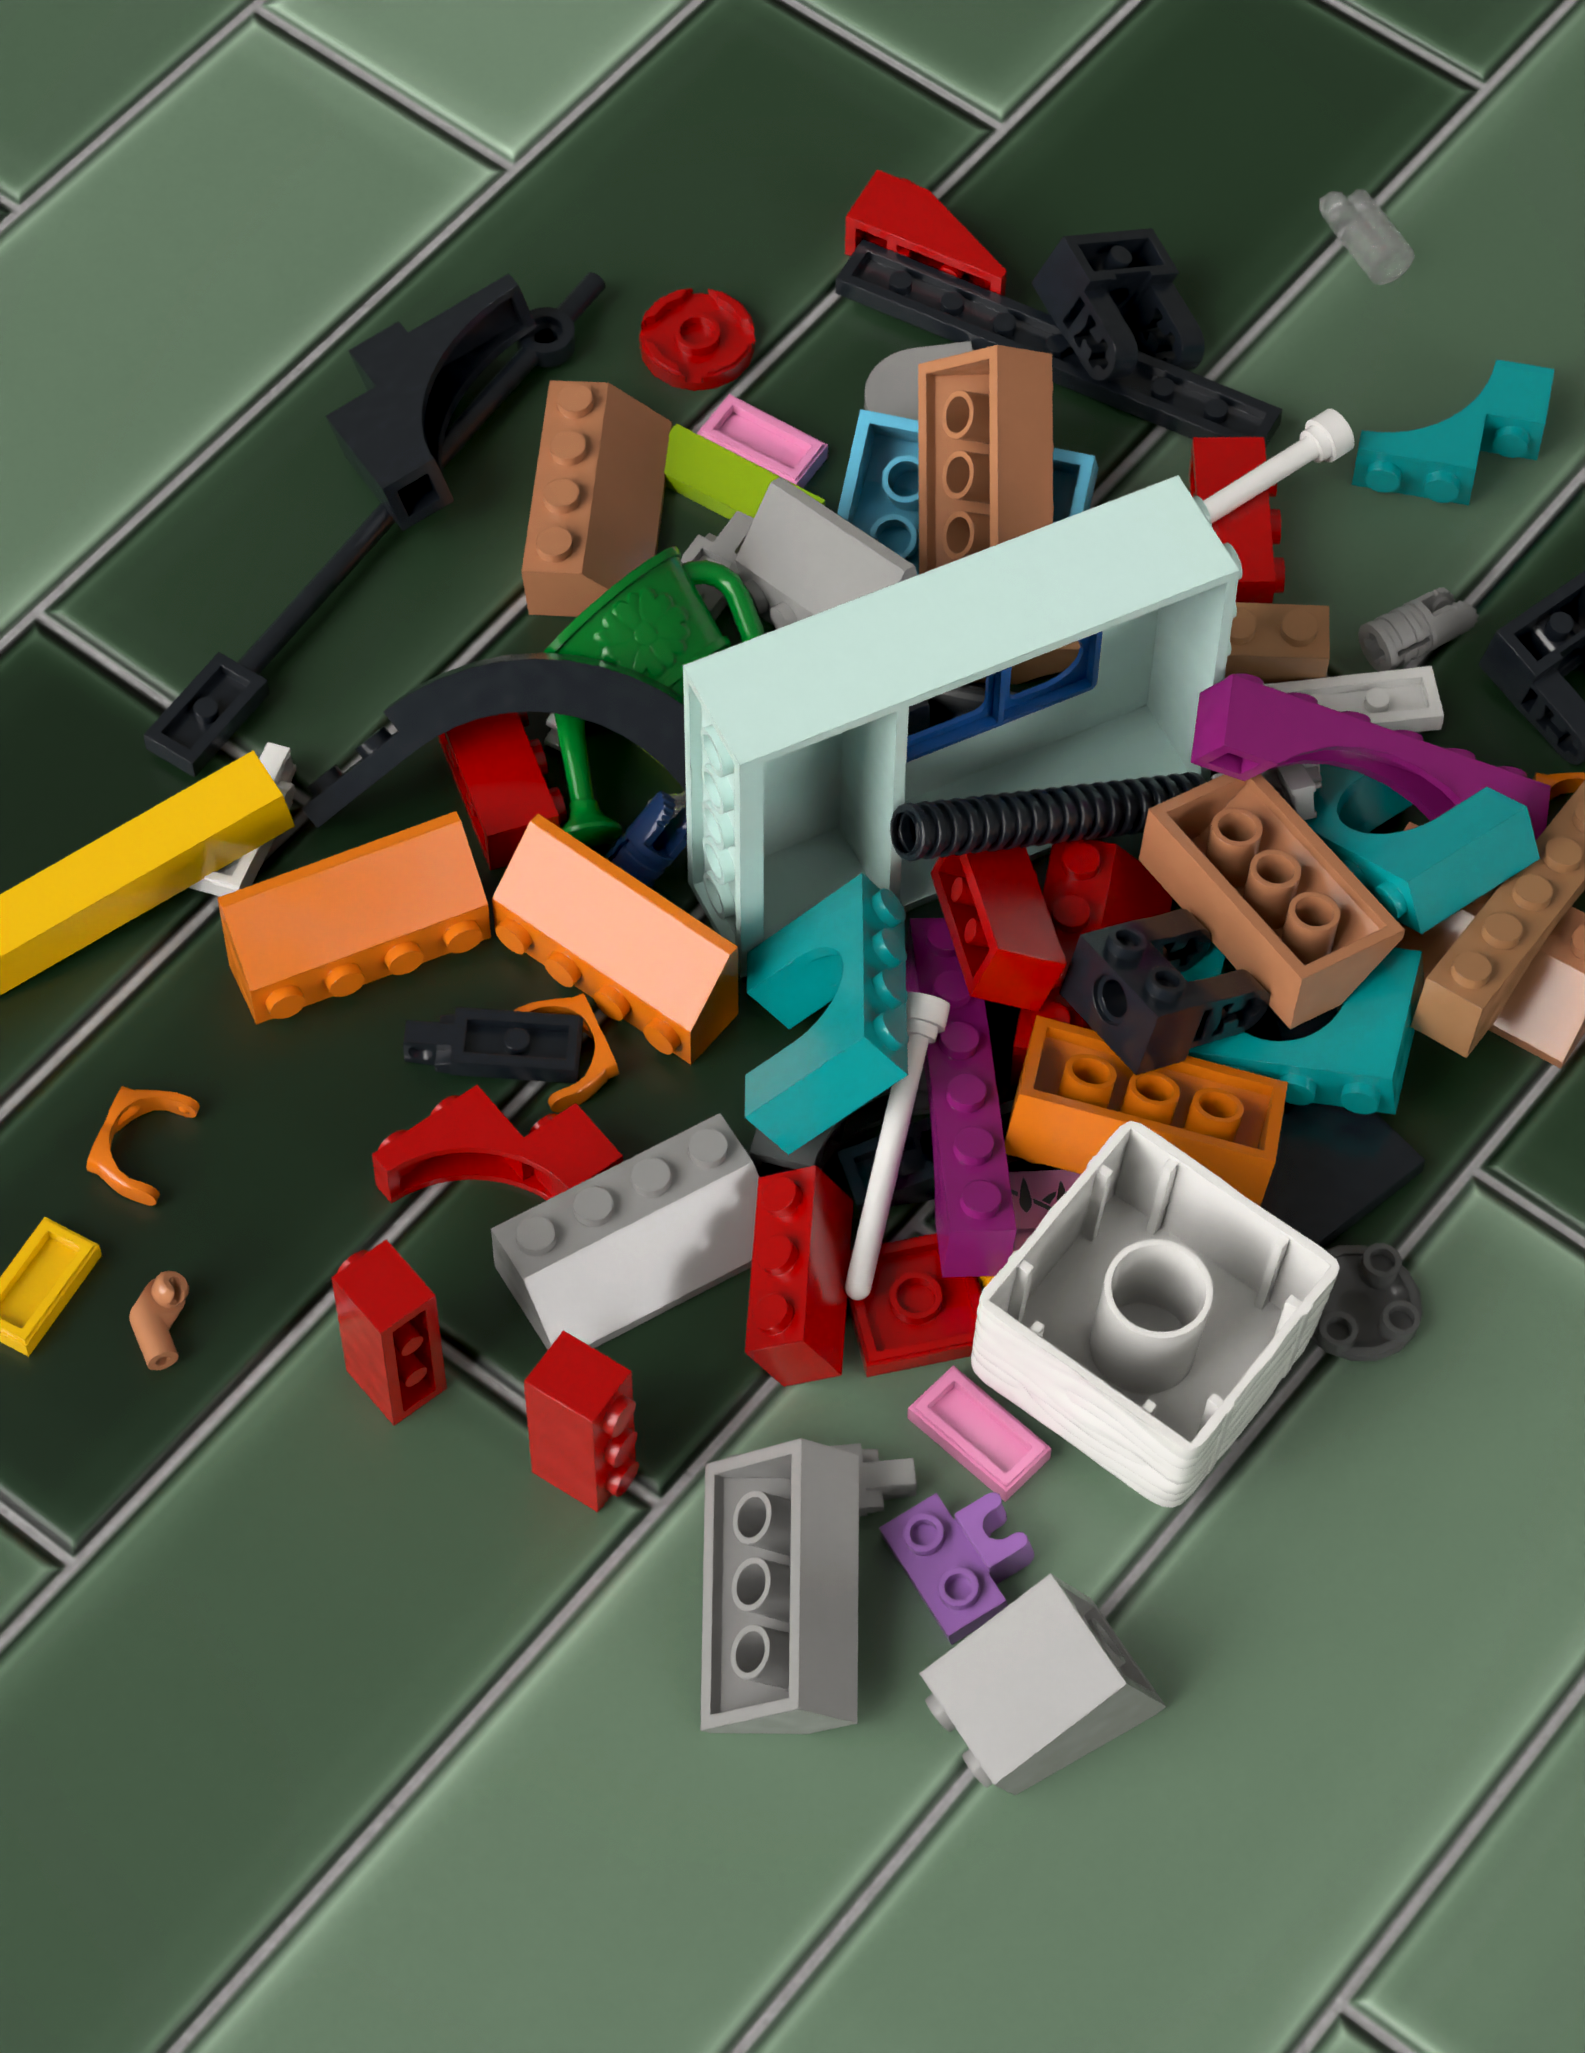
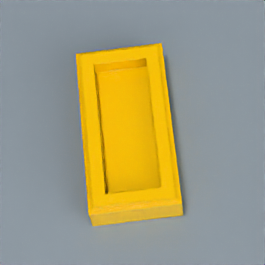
M44 1217L0 1277V1342L29 1357L101 1258L100 1245Z

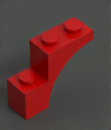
M475 1085L460 1096L452 1095L442 1100L433 1109L429 1117L409 1130H398L389 1135L381 1143L378 1150L372 1154L376 1186L392 1204L419 1189L458 1180H488L506 1183L534 1193L547 1201L622 1163L623 1155L577 1103L560 1114L552 1113L544 1116L531 1128L529 1134L523 1137L478 1085Z

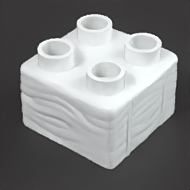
M1128 1121L1110 1136L1097 1155L1090 1160L1086 1170L1052 1206L1021 1248L1012 1253L1006 1265L982 1290L977 1308L971 1365L973 1371L985 1384L1067 1440L1140 1495L1163 1507L1179 1506L1194 1493L1206 1475L1213 1469L1215 1463L1234 1443L1268 1400L1281 1379L1288 1374L1292 1365L1304 1352L1328 1301L1340 1266L1337 1259L1325 1249L1242 1195L1223 1179L1141 1123Z

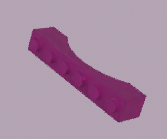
M1238 673L1229 675L1226 679L1199 694L1191 755L1192 764L1242 781L1251 779L1267 770L1294 764H1328L1362 773L1389 786L1413 803L1430 821L1441 816L1485 787H1489L1527 806L1535 840L1539 838L1547 827L1551 786L1527 778V773L1519 768L1508 766L1496 767L1476 760L1475 755L1470 751L1459 748L1444 749L1424 742L1423 737L1416 732L1390 730L1373 724L1371 719L1365 714L1353 711L1339 712L1319 705L1317 699L1311 695L1297 692L1285 693L1265 686L1261 678L1250 674Z
M910 918L905 947L907 953L905 961L906 991L929 994L941 998L950 1004L945 1031L937 1033L935 1043L928 1044L924 1060L933 1144L935 1224L942 1277L996 1276L1012 1255L1017 1228L985 1000L970 997L945 918Z

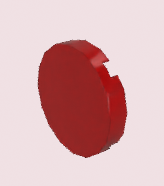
M693 288L676 290L659 298L644 314L639 334L642 361L653 376L672 387L691 391L719 388L736 380L750 365L755 350L752 317L741 302L722 291L708 289V294H693Z

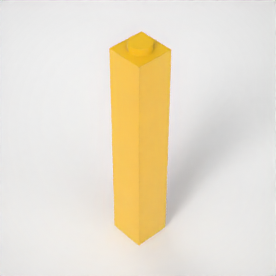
M254 750L0 894V995L201 881L208 874L222 869L243 855L295 827L283 794Z

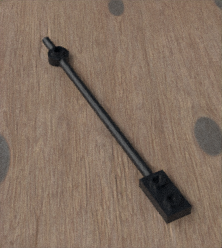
M593 272L587 273L557 308L540 307L530 311L537 328L517 340L518 351L446 430L442 448V470L535 366L543 368L555 367L566 362L572 356L575 350L574 323L606 288L605 282L599 275ZM381 503L238 662L220 652L213 657L143 735L147 750L193 777L198 775L269 695L268 680L259 674L395 524V520Z

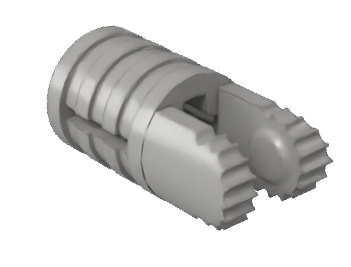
M1439 587L1389 611L1388 614L1385 613L1375 618L1374 621L1361 625L1359 628L1360 646L1367 661L1376 671L1395 670L1397 667L1409 663L1410 660H1415L1424 655V653L1431 652L1457 638L1459 635L1468 632L1478 622L1477 617L1479 615L1476 613L1477 610L1465 601L1459 600L1455 603L1454 595L1446 588Z

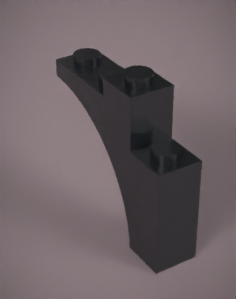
M509 273L410 332H407L398 321L349 350L367 392L326 415V418L346 459L402 531L454 501L444 480L442 470V448L451 416L465 392L481 372L503 351L537 328L519 284Z

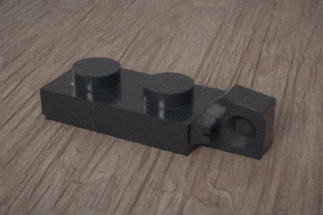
M456 1007L455 1014L441 1015L439 1022L406 1020L403 1042L405 1062L435 1066V1071L446 1074L450 1073V1075L577 1083L579 1080L583 1018L579 1015Z

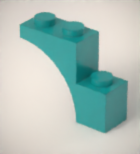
M1496 359L1493 372L1481 393L1462 411L1437 424L1410 431L1373 432L1361 430L1352 485L1371 488L1377 492H1394L1428 498L1439 503L1451 502L1469 506L1479 451L1496 453L1509 458L1538 459L1555 369Z

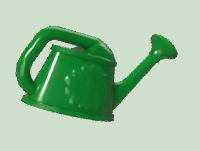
M674 546L648 559L613 585L575 618L543 653L573 654L604 660L635 670L664 684L684 697L683 665L727 649L732 645L727 636H723L695 585L705 584L712 586L723 594L741 635L742 642L763 635L764 629L750 592L738 574L723 564L708 560L682 563V554L678 547ZM554 713L571 800L568 822L562 830L591 849L607 846L616 841L622 835L623 830L618 822L604 816L599 809L598 802L594 800L586 746V720Z

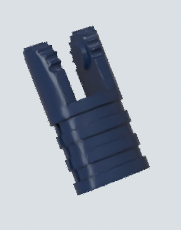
M659 791L639 816L626 829V833L618 839L616 846L612 847L605 855L607 860L649 888L654 885L655 880L661 877L665 872V868L673 863L687 845L686 807H682L681 811L677 812L676 817H672V814L675 812V799L663 791Z

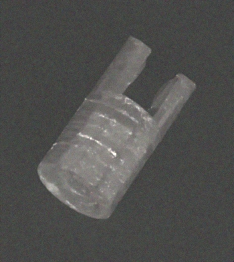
M1355 190L1353 194L1347 196L1348 200H1346V195L1343 196L1342 192L1338 191L1329 192L1323 198H1319V211L1325 218L1326 223L1329 224L1341 243L1349 250L1351 256L1358 262V265L1366 272V275L1374 284L1383 285L1390 283L1408 270L1414 259V250L1366 190Z

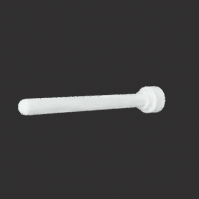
M1326 409L1306 422L1305 430L1301 432L1298 442L1205 499L1204 503L1209 511L1211 522H1216L1309 462H1333L1351 451L1355 444L1354 435L1345 418L1333 409Z
M907 992L908 1075L892 1085L845 1282V1292L853 1300H863L871 1291L928 1044L935 1043L937 1033L945 1031L950 1004L941 998L929 994Z

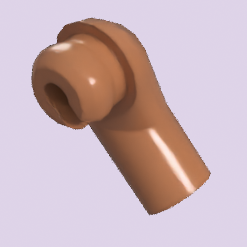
M175 1271L161 1272L155 1279H152L146 1285L130 1311L129 1320L147 1367L150 1370L168 1368L179 1358L169 1329L185 1305V1299L189 1293V1285L187 1280Z

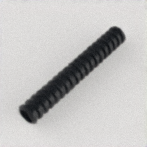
M1186 772L1167 776L1157 775L1151 778L1140 777L1121 781L1111 780L1105 783L1095 782L1076 786L1066 785L1059 788L1049 787L1043 790L1032 789L1013 793L1003 792L996 795L986 794L980 797L969 796L966 798H952L950 800L940 799L933 802L922 801L916 804L905 803L899 805L893 812L890 821L891 841L896 853L903 860L911 862L919 859L944 858L952 855L961 856L968 853L994 852L1001 849L1011 850L1017 847L1027 848L1033 845L1043 846L1049 843L1059 844L1078 840L1086 841L1094 838L1103 839L1110 836L1120 837L1126 834L1136 835L1144 833L1149 808L1206 783V780L1198 773Z

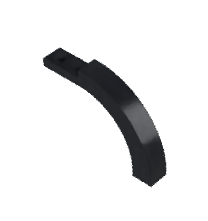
M538 652L504 655L475 661L444 672L416 686L390 704L384 710V714L396 727L397 731L391 735L386 727L383 726L355 749L362 757L361 760L344 773L335 764L313 781L307 788L314 797L303 806L302 810L318 828L433 738L459 725L479 718L527 711L557 713L578 717L602 725L625 736L659 761L686 791L684 697L664 684L635 670L604 660L573 654Z

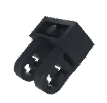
M1153 228L1063 236L1031 282L1058 329L1073 348L1084 369L1095 380L1125 378L1134 371L1138 360V347L1133 333L1148 355L1189 371L1198 367L1202 361L1205 348L1203 333L1173 284L1179 271Z
M1583 571L1497 630L1478 665L1564 760L1574 765H1580L1585 761V701L1564 679L1566 675L1585 663V571Z
M1186 909L1127 921L1081 934L1059 992L1135 1075L1185 1061L1190 1048L1245 1032L1262 1018L1270 1002L1268 991L1244 969L1190 982L1184 978L1181 973L1192 968L1203 958L1210 947L1212 939L1211 933Z

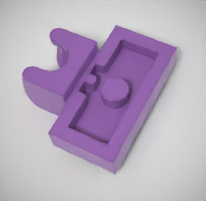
M996 1492L984 1495L955 1513L956 1519H953L938 1494L935 1493L879 1527L886 1544L951 1645L980 1628L1008 1606L997 1584L1028 1566L1034 1558L1031 1543L1022 1532H1016L1001 1540L990 1538L991 1534L1004 1525L1007 1520L1001 1496Z

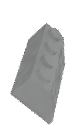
M782 477L770 483L735 559L740 578L750 592L758 615L776 629L917 576L915 565Z
M721 1113L491 1228L495 1268L547 1350L563 1330L592 1348H596L751 1268L759 1175L753 1161Z
M800 1438L705 1464L700 1731L708 1733L811 1734L857 1724L859 1455Z

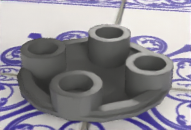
M1374 1243L1369 1247L1365 1245H1338L1327 1249L1326 1251L1337 1259L1340 1268L1311 1340L1325 1352L1349 1361H1378L1399 1353L1415 1337L1423 1314L1420 1290L1409 1271L1402 1266V1258L1399 1252L1385 1243Z

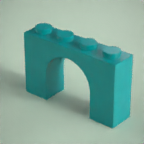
M1320 764L1322 788H1317L1314 791V805L1317 818L1304 821L1398 922L1420 934H1423L1540 859L1527 806L1489 787H1485L1441 816L1419 827L1396 833L1370 834V831L1407 809L1413 803L1389 786L1362 773L1328 764Z
M863 873L747 952V993L789 1030L832 1001L819 1020L805 1034L745 1075V1118L788 1155L908 1075L907 1044L909 1036L907 1032L906 1008L908 994L906 991L905 966L907 953L905 950L904 924L906 913L902 903L892 891L886 888L880 889Z
M1211 941L1210 947L1203 958L1192 968L1181 974L1190 982L1235 971L1236 968ZM1393 948L1344 1001L1340 1011L1333 1020L1309 1036L1289 1041H1269L1243 1032L1190 1048L1187 1056L1288 1082L1285 1102L1290 1104L1308 1105L1317 1103L1339 1106L1358 1114H1372L1374 1112L1396 1114L1415 1032L1411 1024L1425 983L1422 951Z

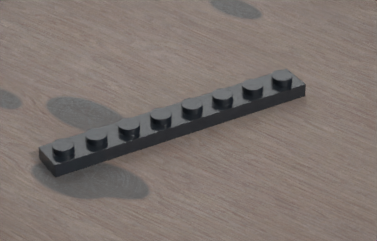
M864 239L861 240L836 278V294L953 342L971 341L973 350L1001 345L1052 354V381L1054 383L1191 439L1193 437H1264L1266 449L1281 423L1283 409L1138 351L1136 367L1128 377L1101 381L1095 380L1088 375L1051 315Z

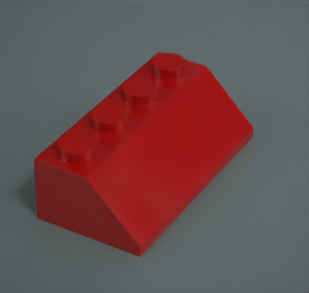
M1078 840L1069 843L1052 844L1043 898L1051 914L1052 923L1062 952L1065 954L1067 965L1062 982L1057 988L1051 990L1039 1012L1020 1009L1013 1046L1010 1086L1018 1087L1037 1015L1093 1030L1059 993L1080 935L1127 921L1171 912L1173 898L1140 861L1117 844L1095 840Z

